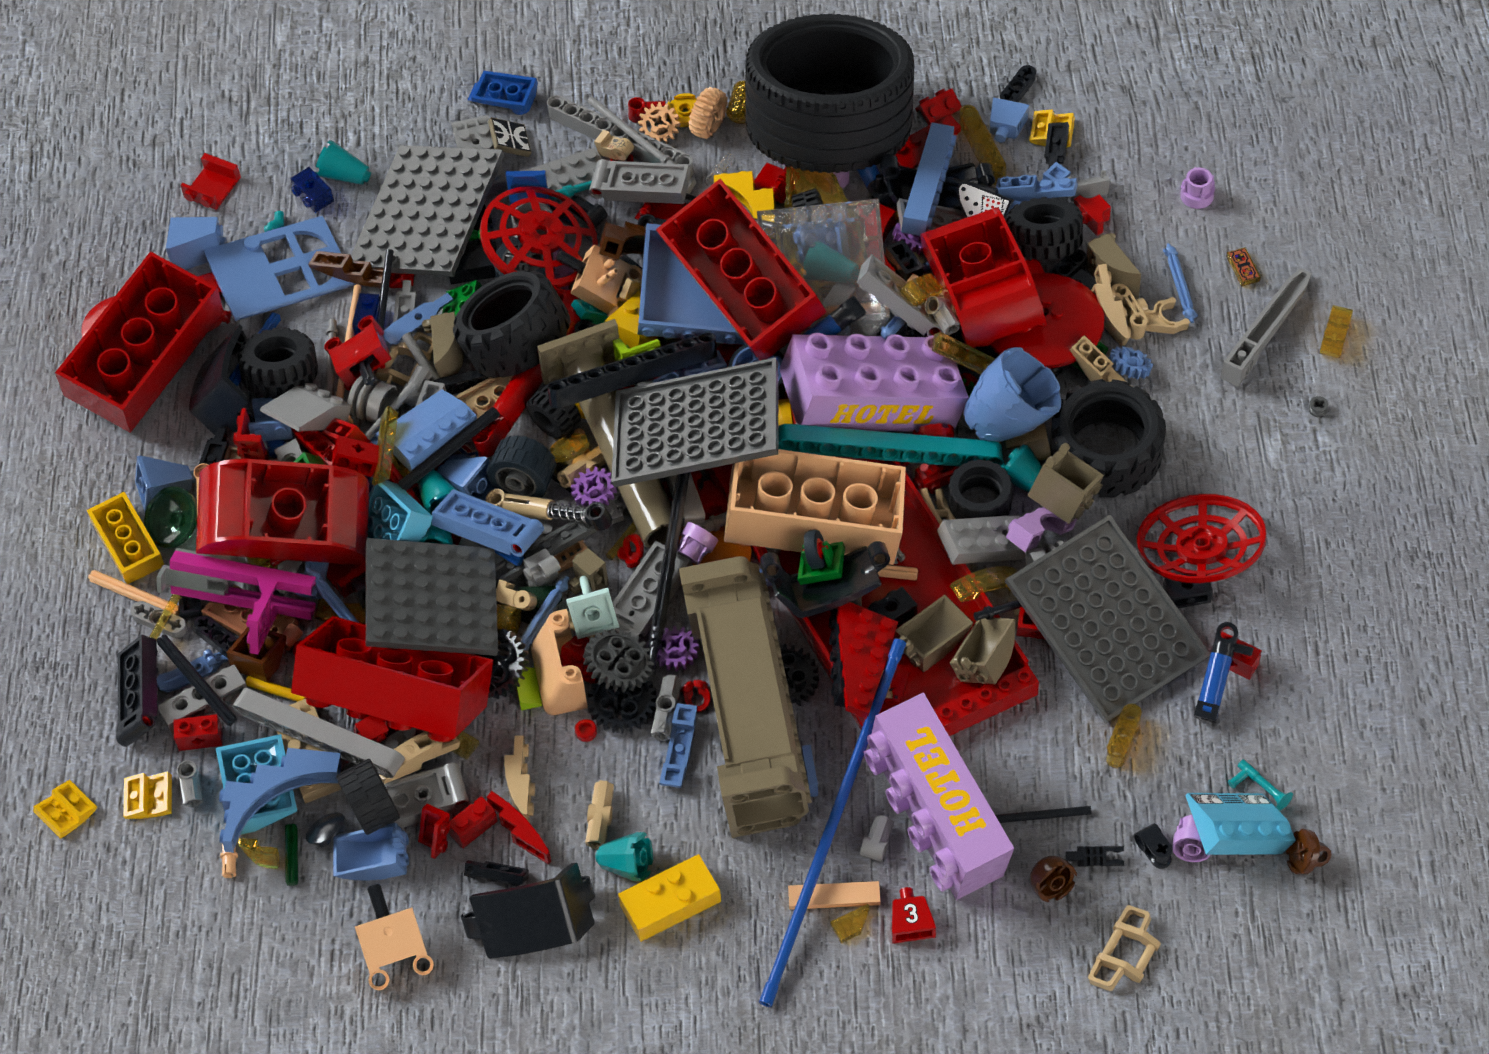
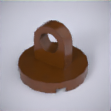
M1301 829L1293 833L1296 841L1286 850V854L1289 855L1287 865L1293 873L1307 875L1314 870L1315 866L1321 867L1329 862L1332 856L1331 850L1324 843L1319 842L1315 832L1309 829Z

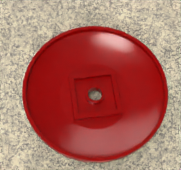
M1050 273L1031 274L1043 311L1048 314L1045 316L1046 322L1034 326L1028 332L1014 333L999 338L990 344V347L998 355L1008 348H1023L1025 352L1032 355L1049 369L1076 362V358L1070 349L1083 336L1087 337L1095 346L1098 344L1104 330L1103 308L1095 294L1088 287L1072 278Z

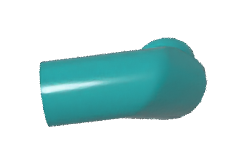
M279 210L274 213V220L264 226V232L284 227L283 211Z

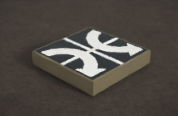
M492 117L489 119L488 124L494 149L525 157L531 155L532 152L525 124Z

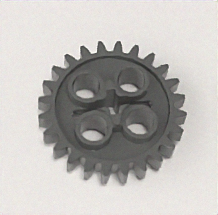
M614 629L611 630L610 634L606 630H603L602 635L597 632L595 638H590L583 658H585L583 664L588 666L586 672H593L591 678H598L599 685L603 682L606 683V689L610 685L613 686L614 691H617L618 687H621L623 692L626 691L627 687L631 691H634L635 686L641 688L642 683H646L653 671L651 666H654V663L648 661L651 656L649 655L650 648H644L646 642L639 643V636L632 638L631 632L624 635L622 629L619 634ZM626 649H628V651L625 652L624 657H621V656H622V653H623ZM616 663L612 671H609L612 668L613 664Z

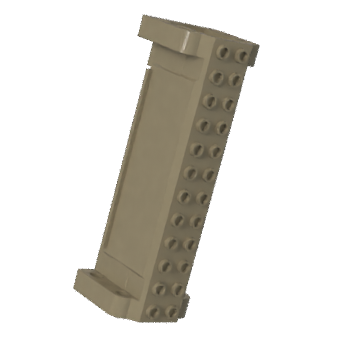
M742 556L679 568L693 639L702 640L725 760V765L717 766L731 837L736 838L794 826L809 812L808 803H812L766 578L763 572L760 573L758 564L749 562L746 557Z

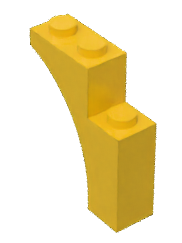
M752 171L714 175V183L721 178L739 202L750 211L753 218L777 223L773 188L755 190ZM764 231L770 239L778 238L777 233Z

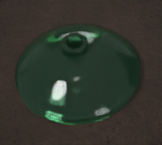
M176 486L164 488L151 499L146 508L144 526L155 545L171 549L184 544L196 528L197 503L193 495L186 489Z

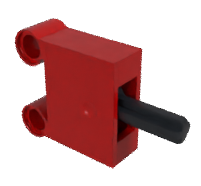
M371 315L360 320L358 327L361 332L344 343L338 337H333L324 345V349L331 357L337 375L347 387L355 383L360 376H362L366 386H373L376 380L373 371L379 367L384 369L385 363L392 359L383 338L384 330Z

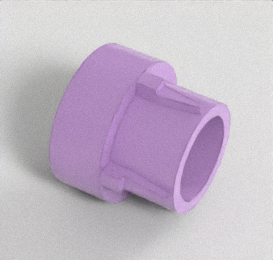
M1194 167L1191 169L1181 185L1180 198L1186 206L1195 209L1209 206L1214 199V175L1205 168Z
M687 522L680 533L682 538L677 552L698 565L705 554L713 551L718 539L702 527Z
M1188 815L1180 818L1179 825L1174 834L1172 850L1181 860L1201 862L1208 859L1210 855L1205 853L1193 816Z

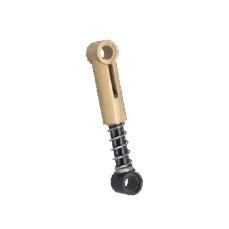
M501 489L491 490L486 496V502L529 518L552 520L554 518L566 520L568 518L569 521H583L588 525H592L598 531L609 528L613 520L606 507L600 502L591 503L588 507L583 506L580 508L578 505L572 507L570 504L565 506L563 503L557 505L552 499L507 494Z

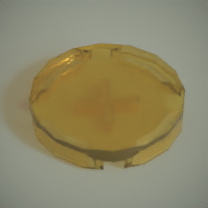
M575 433L571 435L572 438L566 439L564 437L556 441L550 447L555 461L565 462L583 454L590 445L586 435Z

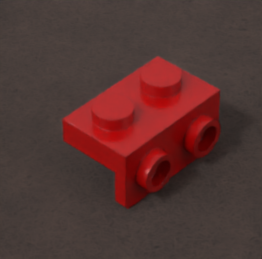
M945 88L935 93V97L931 99L929 96L919 101L920 105L915 108L917 112L921 111L928 125L963 109L952 88L947 91Z
M426 804L422 808L418 842L432 848L431 858L436 859L448 847L447 834L451 827L449 824L450 814L430 804Z

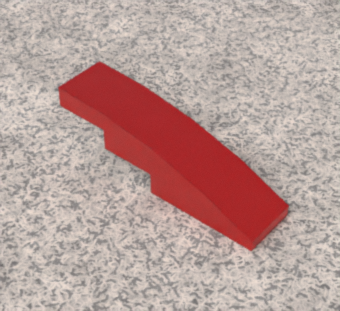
M491 791L486 797L487 802L499 814L501 825L511 831L513 843L549 865L552 862L550 852L537 831L509 802Z

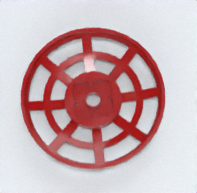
M525 186L503 192L487 206L480 224V239L483 249L489 260L504 275L518 272L515 268L523 261L532 266L545 268L546 277L554 288H561L574 283L578 272L554 279L553 267L564 264L557 260L552 261L551 253L560 248L578 260L583 261V258L578 254L582 235L592 237V246L594 244L598 246L597 233L587 213L569 197L543 187ZM526 192L528 198L518 200L510 206L499 202L501 199L516 193ZM535 192L553 196L563 202L559 204L549 199L539 198ZM531 203L533 211L524 214L515 208ZM539 203L554 206L556 209L552 213L543 211ZM570 206L582 216L589 229L579 226L576 218L567 210ZM497 208L504 211L500 220V230L488 232L487 225L491 210ZM564 213L570 219L573 226H564L559 217ZM509 215L520 220L516 228L506 229ZM541 229L546 234L541 235L536 230ZM565 234H576V242L573 249L564 242ZM517 235L520 243L523 245L520 250L515 248L508 236ZM502 238L506 248L514 255L508 265L497 255L490 240ZM529 251L543 254L544 261L530 258L526 254Z
M1196 494L1168 501L1148 514L1138 529L1137 547L1142 560L1155 573L1174 581L1208 583L1230 578L1248 569L1261 556L1266 546L1267 535L1262 517L1247 503L1224 495ZM1198 505V515L1185 517L1176 522H1173L1167 516V514L1175 510ZM1207 505L1224 506L1239 512L1232 520L1221 516L1207 515ZM1247 516L1256 525L1260 536L1247 539L1244 530L1238 524ZM1160 520L1167 528L1161 533L1158 542L1146 541L1145 537L1149 529L1155 522ZM1198 522V526H1193L1186 530L1180 528L1184 525ZM1207 522H1216L1223 524L1225 526L1222 529H1219L1217 527L1207 525ZM1234 530L1239 536L1240 541L1228 543L1226 535ZM1172 532L1178 536L1176 545L1164 544ZM1260 543L1258 550L1245 563L1239 562L1244 556L1247 546ZM1144 547L1157 550L1159 558L1165 565L1158 567L1146 557ZM1240 548L1234 559L1225 557L1228 550ZM1164 551L1177 552L1180 558L1171 562L1166 557ZM1215 562L1224 564L1221 567L1206 570V565ZM1185 563L1197 565V571L1184 569L1179 566ZM1230 567H1231V568H1234V569L1228 570V571H1226V572L1219 573V572H1221V571L1227 570V569L1230 568ZM1170 570H1175V571L1180 572V573H1183V574L1197 575V576L1180 575V574H1175V573H1172V572H1169V571H1170Z

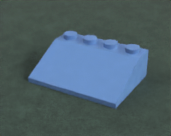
M441 389L377 432L376 436L411 472L474 422L477 416L463 401Z

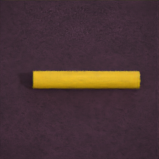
M248 676L245 681L248 687L296 702L306 699V697L292 694L291 688L275 683L265 682Z

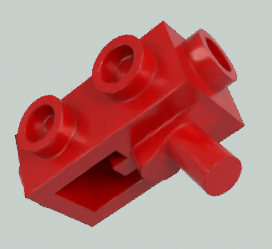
M923 463L915 469L914 485L917 490L928 488L931 494H935V490L949 485L950 477L955 469L959 467Z

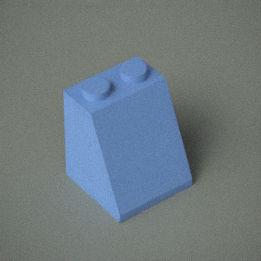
M218 217L170 218L166 251L170 262L184 270L207 263L203 252L204 249L227 243L226 237H223V226L219 224Z

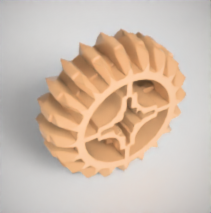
M712 87L706 88L700 93L689 116V130H691V133L704 139L713 136V133L723 123V118L727 111L728 97L726 93Z

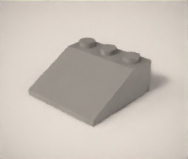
M305 383V386H295L260 408V411L297 431L324 430L334 418L348 422L351 405L344 402L343 398L332 396L329 391L317 388L315 384Z

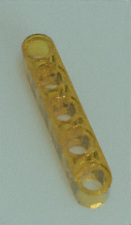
M964 105L960 108L959 124L979 163H989L992 165L995 176V183L993 185H996L998 178L1006 177V163L975 106Z

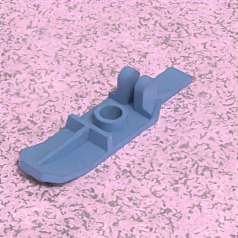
M446 293L434 302L421 304L385 329L384 338L390 345L398 344L403 340L402 336L408 332L416 333L417 329L422 327L423 320L431 319L430 316L437 315L443 307L454 301V299Z
M207 649L203 652L202 657L190 663L194 668L197 666L201 667L197 672L204 678L216 672L222 663L229 660L220 652L212 653L210 649ZM178 668L159 674L157 677V686L161 691L167 693L191 684Z

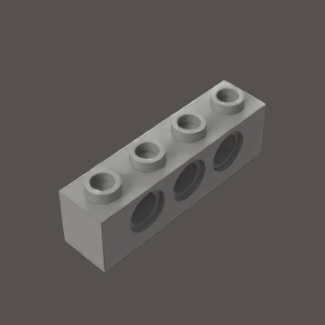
M235 665L223 668L219 673L204 679L227 706L236 701L244 688H248ZM194 686L184 689L180 694L171 699H166L158 705V711L172 736L174 735V719L206 716L215 713L205 699L199 700L202 696Z

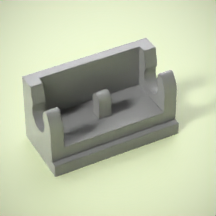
M1106 170L1101 171L1100 177L1077 181L1076 195L1069 196L1070 201H1074V198L1079 195L1090 198L1099 194H1109L1110 179L1106 176Z

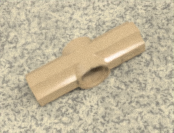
M599 446L586 455L579 453L575 456L571 465L558 473L557 479L562 487L567 488L575 484L573 479L580 478L579 472L587 473L586 468L593 471L595 467L600 468L606 464Z
M603 780L595 782L592 804L588 806V829L585 843L586 846L592 849H599L601 845L606 843L608 826L612 822L613 809L611 805L614 784Z

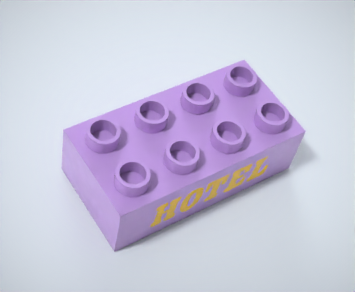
M821 333L792 335L779 369L797 425L867 431L913 432V430H916V432H919V427L942 423L944 428H948V424H950L955 429L966 401L969 399L947 338L935 335L928 337L890 335L887 339H883L882 336H864L861 334H852L850 336L824 335Z
M924 692L876 715L872 734L867 736L870 749L864 751L865 760L875 776L884 773L891 787L886 789L885 792L892 809L897 814L906 811L913 826L909 827L907 831L915 849L919 853L928 850L935 862V865L930 867V874L941 892L950 889L955 899L958 900L1003 877L1014 847Z

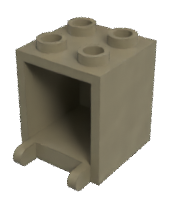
M1063 443L1059 450L1046 460L1027 496L1070 524L1075 518L1079 520L1085 509L1088 510L1095 501L1092 497L1097 495L1103 485L1100 482L1104 475L1070 453L1069 444Z

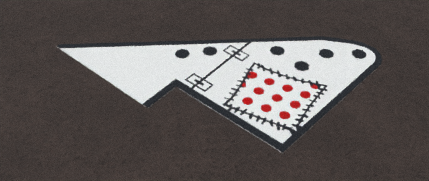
M967 182L960 183L957 188L958 202L966 218L998 207L1005 219L1012 202L1011 199Z

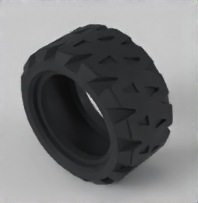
M518 271L497 277L475 291L457 313L454 320L453 333L478 373L491 378H504L523 373L540 364L537 346L566 336L567 330L570 327V315L545 275L537 271Z
M1100 379L1089 381L1087 386L1084 387L1078 385L1067 392L1066 400L1061 399V408L1052 418L1051 456L1059 450L1063 443H1067L1070 446V453L1104 475L1100 482L1103 486L1097 493L1099 497L1114 498L1120 493H1123L1124 496L1138 491L1142 485H1147L1155 477L1157 470L1161 466L1166 434V422L1163 418V412L1155 400H1151L1150 395L1138 386L1133 388L1125 381L1112 379V382H1106ZM1112 422L1131 430L1138 438L1139 443L1127 452L1116 455H1104L1084 447L1075 435L1090 424Z

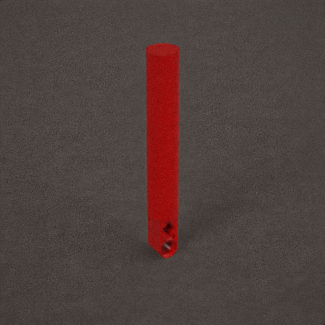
M567 308L570 315V327L567 330V335L575 333V325L581 320L574 311ZM540 364L528 371L514 375L493 405L498 410L500 416L472 438L480 457L485 456L488 458L494 455L500 441L505 439L526 408L527 401L542 384Z

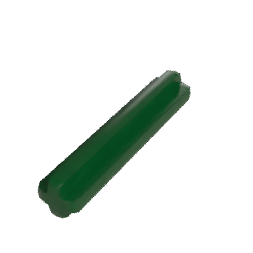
M294 823L285 825V882L287 886H296L298 884V828Z

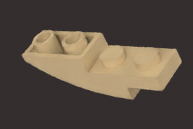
M1101 264L1097 266L1094 272L1096 284H1094L1091 291L1095 294L1103 308L1104 327L1120 346H1125L1131 337V329L1126 323L1127 310L1123 307L1122 300L1115 301V291L1111 289L1110 284L1112 280L1111 272L1107 270L1106 264Z
M1083 336L1070 349L1078 365L1090 381L1100 379L1106 382H1112V379L1125 381L1111 367L1114 363L1087 337Z
M425 731L394 749L404 756L405 761L393 778H387L380 774L379 776L383 783L386 784L421 770L423 762L458 749L460 741L457 738L449 742L434 741L428 737V731Z
M515 736L513 755L504 756L505 776L514 808L529 822L530 816L534 815V803H531V796H535V783H531L530 774H528V764L525 763V757H529V744H525L524 736Z

